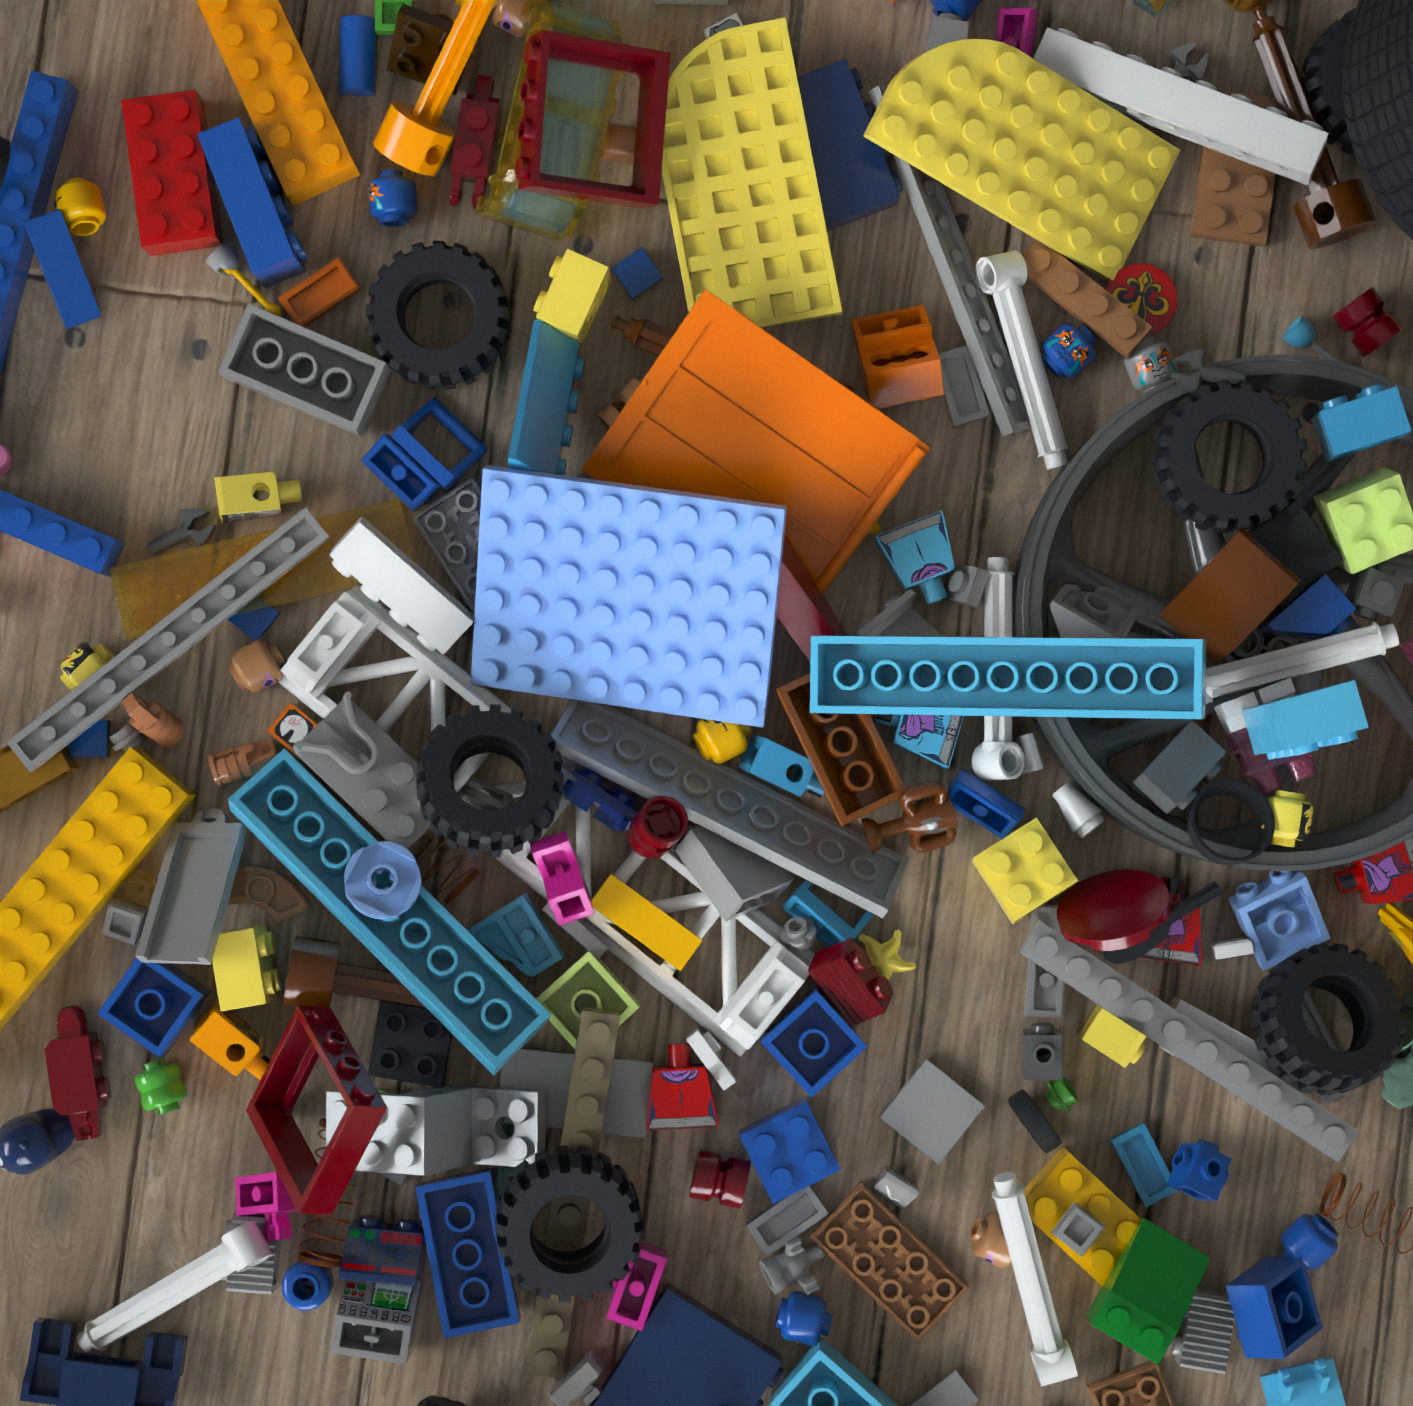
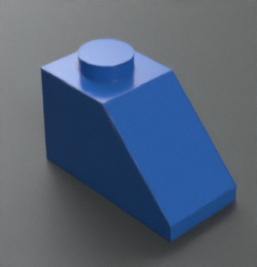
M1324 574L1313 581L1293 601L1264 624L1260 630L1266 635L1320 638L1328 633L1334 635L1343 631L1351 623L1348 616L1356 608L1329 577Z

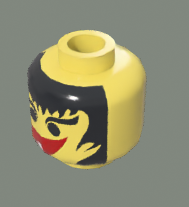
M82 642L61 662L63 674L60 676V679L72 691L113 659L115 655L101 642L96 647L91 643Z
M1275 790L1274 796L1266 797L1275 817V831L1271 844L1294 848L1295 840L1303 841L1309 837L1313 805L1305 800L1306 794Z

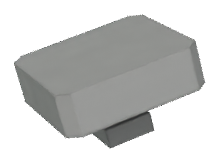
M594 1348L589 1350L562 1375V1379H558L552 1385L549 1395L550 1399L557 1406H567L571 1403L572 1399L574 1400L581 1396L582 1401L587 1406L601 1393L600 1386L593 1382L603 1371L605 1360Z

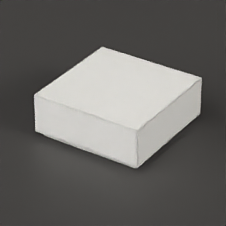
M1244 937L1214 941L1207 944L1209 957L1216 960L1254 954L1252 940Z

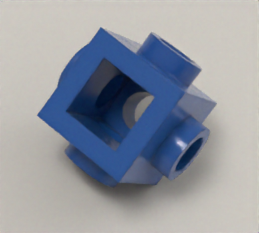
M1198 1139L1197 1143H1181L1172 1160L1173 1169L1167 1186L1196 1200L1217 1201L1221 1189L1228 1180V1168L1232 1158L1218 1152L1220 1147L1206 1140Z

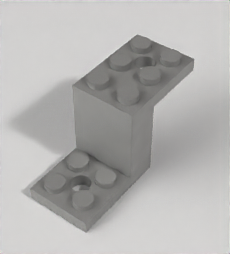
M444 1085L442 1088L432 1087L402 1094L380 1093L387 1105V1109L355 1171L425 1176L469 1164L517 1167L524 1160L532 1164L535 1162V1153L545 1149V1090ZM339 1090L326 1092V1148L348 1107ZM505 1117L510 1118L514 1124L512 1137H508L502 1129Z

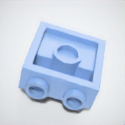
M1300 870L1271 871L1269 879L1258 884L1255 882L1243 883L1236 888V895L1228 898L1240 929L1249 940H1252L1255 959L1263 971L1277 965L1303 948L1308 949L1315 944L1331 939L1307 877Z

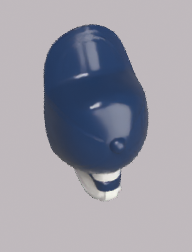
M53 1108L15 1117L2 1125L0 1128V1168L14 1174L26 1175L43 1168L71 1145L75 1138L69 1116L60 1115Z

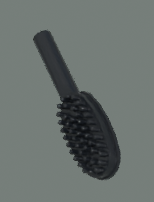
M1213 881L1173 905L1169 919L1163 921L1157 928L1151 931L1149 939L1129 948L1102 951L1104 957L1114 964H1122L1148 953L1168 935L1171 924L1221 895L1222 892L1219 886Z

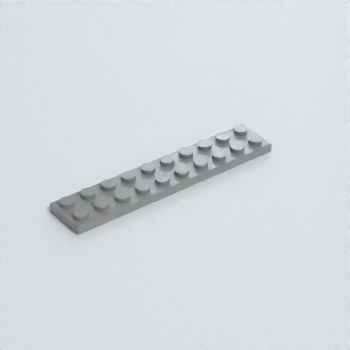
M571 699L551 734L555 740L554 750L559 751L562 756L649 800L655 796L664 795L676 799L686 810L688 820L884 918L889 910L909 858L883 845L878 852L872 854L866 836L846 826H841L840 823L724 764H716L711 759L706 761L700 752L606 704Z

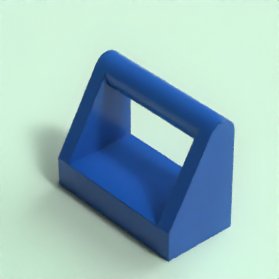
M436 397L432 398L390 435L447 492L488 450ZM430 414L471 452L450 471L411 435Z

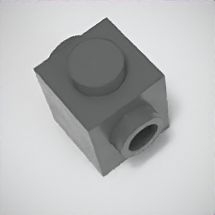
M1376 564L1372 568L1368 567L1353 574L1345 596L1356 608L1355 615L1376 622L1378 617H1392L1406 581L1394 577L1396 572L1394 569Z
M1032 1023L1031 1029H1023L1024 1080H1063L1061 1029H1054V1024ZM1040 1048L1048 1049L1045 1053L1037 1052Z

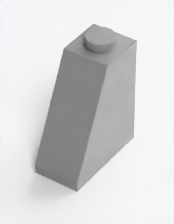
M696 823L687 828L683 834L684 839L675 850L725 921L777 901L794 880L791 874L779 865Z

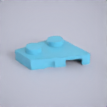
M526 893L467 930L478 942L493 950V954L504 961L512 962L516 965L517 969L531 978L565 957L564 952Z

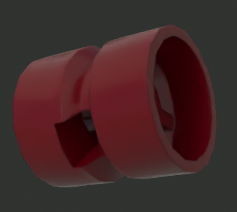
M1373 286L1333 315V318L1344 332L1353 333L1354 336L1351 342L1363 358L1404 329L1392 312H1384L1385 302Z
M665 795L655 796L648 800L628 827V841L633 850L639 855L650 859L660 858L667 854L687 830L688 816L686 810L676 799Z
M699 1149L689 1197L708 1202L713 1197H716L721 1205L740 1209L746 1190L751 1161L730 1156L725 1161L722 1160L720 1153Z

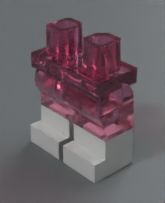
M1291 677L1214 707L1241 766L1244 778L1251 776L1255 787L1262 794L1283 787L1275 769L1276 766L1287 763L1294 782L1316 774L1314 760L1311 755L1312 752L1268 760L1266 753L1254 755L1242 713L1244 709L1294 696L1296 691Z

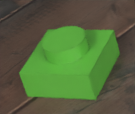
M375 0L376 34L394 35L398 11L402 4L414 7V0Z

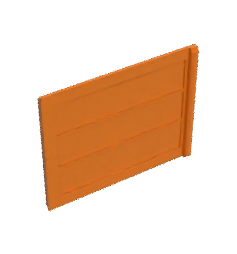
M705 289L581 470L596 480L787 505L785 535L823 595L928 452L930 445Z

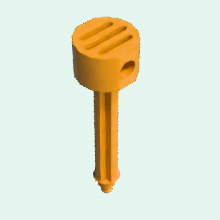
M465 0L416 105L413 106L398 101L391 103L373 141L374 147L388 159L416 173L432 177L438 174L456 137L455 131L440 120V117L496 0Z

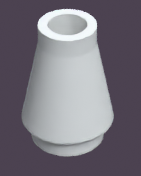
M1070 782L1063 785L1052 795L1057 801L1072 833L1077 832L1082 839L1105 821L1100 814L1102 810L1075 789Z

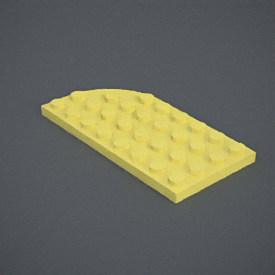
M786 17L733 27L718 32L696 46L676 67L668 82L662 176L688 312H690L703 291L707 289L763 329L842 314V307Z
M963 39L949 42L922 53L906 64L888 85L863 135L865 138L1107 282L1110 279L1114 281L1117 272L1123 268L1180 152V149L1017 48L1004 42L990 39Z

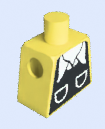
M275 472L214 478L222 524L281 515L280 504L302 502L299 479L277 482ZM259 490H265L269 493L268 499L264 501L256 500L253 496Z

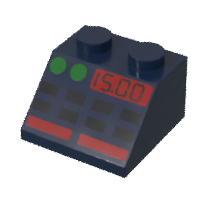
M371 1215L360 1216L359 1221L354 1220L348 1228L339 1279L416 1286L424 1273L426 1254L423 1227H419V1221L398 1219L397 1224L382 1223L381 1217Z

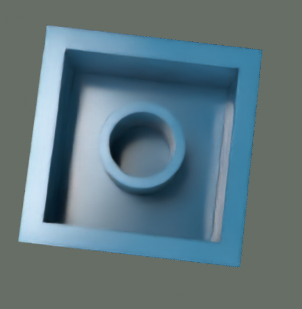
M1384 383L1377 384L1361 390L1362 393L1357 394V399L1348 402L1346 395L1328 400L1318 407L1319 412L1311 420L1325 463L1401 439L1412 431L1397 386L1386 389Z

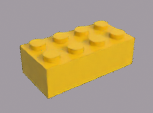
M1062 1147L1025 1187L1024 1193L1031 1220L1103 1286L1142 1219L1065 1147ZM1073 1201L1105 1226L1083 1257L1050 1232Z

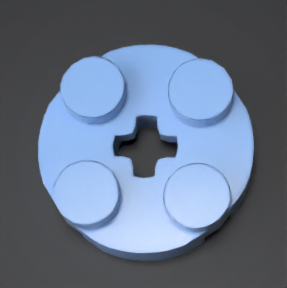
M388 841L377 842V844L369 845L366 848L364 846L357 850L345 868L344 883L346 897L353 907L365 916L389 920L398 918L412 907L420 892L421 874L414 856L405 847ZM384 871L389 872V880L393 885L390 888L384 887L382 890L376 888V882L372 879L373 875L381 876Z

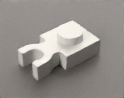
M696 1028L686 1036L689 1045L724 1091L736 1082V1078L717 1054L722 1048L709 1030L703 1034L699 1028Z

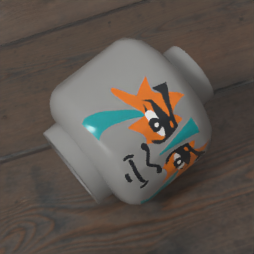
M1152 337L1145 339L1129 359L1126 357L1124 359V364L1133 387L1137 390H1145V393L1172 379L1171 375L1173 373H1178V367L1173 362L1174 356L1169 344L1164 341L1154 343Z

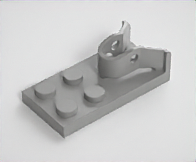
M347 692L343 696L342 701L301 741H297L293 745V752L386 841L397 843L409 850L430 828L431 823L429 820H424L420 811V801L417 799V762L352 701L353 695Z

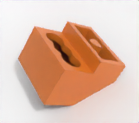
M924 305L851 319L853 339L863 386L868 402L877 409L890 408L898 404L917 400L923 401L931 397L944 395L940 357L932 338L931 324Z

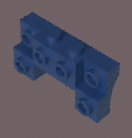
M42 1317L34 1321L20 1401L56 1406H177L180 1377L184 1372L188 1336L151 1331L146 1336L143 1361L73 1352L77 1322Z

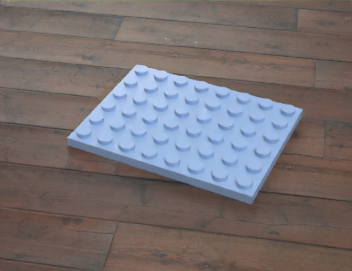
M486 465L482 473L471 684L763 728L767 715L787 505Z

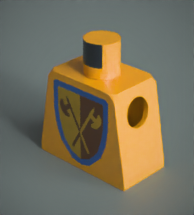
M219 999L214 1002L193 1027L189 1040L235 1076L246 1068L257 1079L261 1080L271 1060L260 1051L264 1038L234 1010L220 1011ZM240 1044L244 1048L241 1050L234 1049L231 1045Z

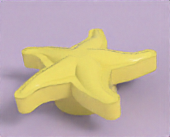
M895 930L892 938L881 944L863 933L858 935V939L866 947V952L870 957L872 966H875L876 971L880 972V976H885L888 981L893 972H906L916 968L915 963L906 962L897 954L901 942L900 930Z

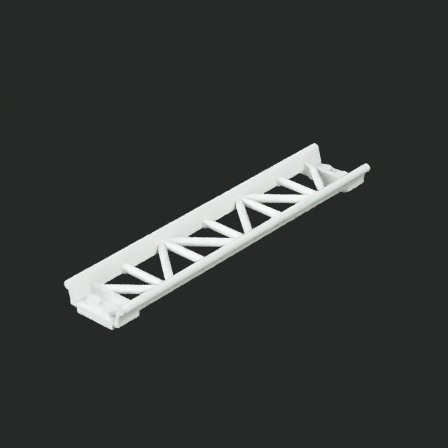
M358 584L354 585L351 590L344 591L340 598L329 607L287 659V663L280 670L282 671L283 678L278 682L324 719L337 706L335 702L324 694L329 687L418 670L377 720L376 724L386 733L429 680L431 731L438 724L443 727L446 726L445 684L471 705H479L480 711H489L490 704L501 705V712H511V708L486 687L472 685L471 675L445 654L443 655L437 649L432 652L422 645L417 639L418 632L409 625L403 627L389 615L388 612L390 610L379 601L374 602L367 597ZM376 629H379L411 655L409 657L345 669ZM490 753L477 754L466 759L455 772L453 778L454 788L461 798L463 792H458ZM561 755L564 788L562 789L559 808L555 812V817L550 827L575 798L576 854L592 900L590 801L627 831L630 822L639 811L582 765ZM526 780L496 785L495 787L512 794V798L522 796L525 791ZM543 829L541 838L538 840H541L549 829ZM528 841L525 842L523 850L515 854H511L509 849L502 850L501 857L495 859L548 901L544 882L538 867L526 858L531 852L530 843ZM676 843L667 854L660 858L693 883L701 892L651 901V903L666 914L708 906L690 928L692 933L702 939L719 918L720 913L676 854L675 850L679 846ZM633 850L614 873V876L626 884L646 857L639 855ZM759 908L728 921H725L721 916L723 1007L717 1013L672 976L677 970L666 960L659 966L613 929L610 925L615 923L596 909H594L595 914L577 920L607 946L611 953L707 1031L709 1030L712 1035L740 1057L760 1038L805 982L804 980L809 976L807 970L815 955L809 949L799 952L791 950L788 944H784L781 940L780 935L784 929ZM736 919L770 946L738 988Z

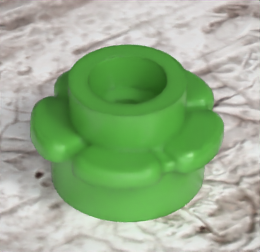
M1063 1077V1080L1047 1081L1049 1089L1045 1091V1095L1051 1105L1056 1110L1063 1108L1067 1112L1071 1111L1072 1105L1078 1102L1079 1098L1069 1081L1065 1077Z

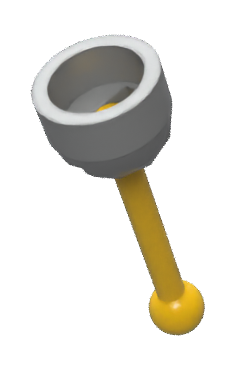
M224 242L217 247L207 258L206 263L219 274H233L267 309V312L280 317L281 308L276 304H271L237 269L239 256L235 249L228 242Z

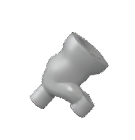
M796 1237L786 1242L785 1250L778 1255L760 1260L761 1272L771 1291L777 1295L786 1286L797 1282L802 1287L807 1296L820 1290V1287L816 1284L817 1279L814 1276L810 1277L811 1263L824 1258L821 1247L816 1244L804 1249L801 1246L800 1238Z

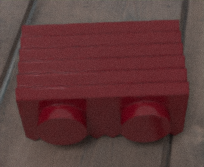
M849 938L816 952L807 970L851 1027L865 1022L867 1019L876 1018L879 1014L883 1015L893 996V990L888 979L885 976H880V972L876 971L875 966H872L866 950L859 948L854 938Z

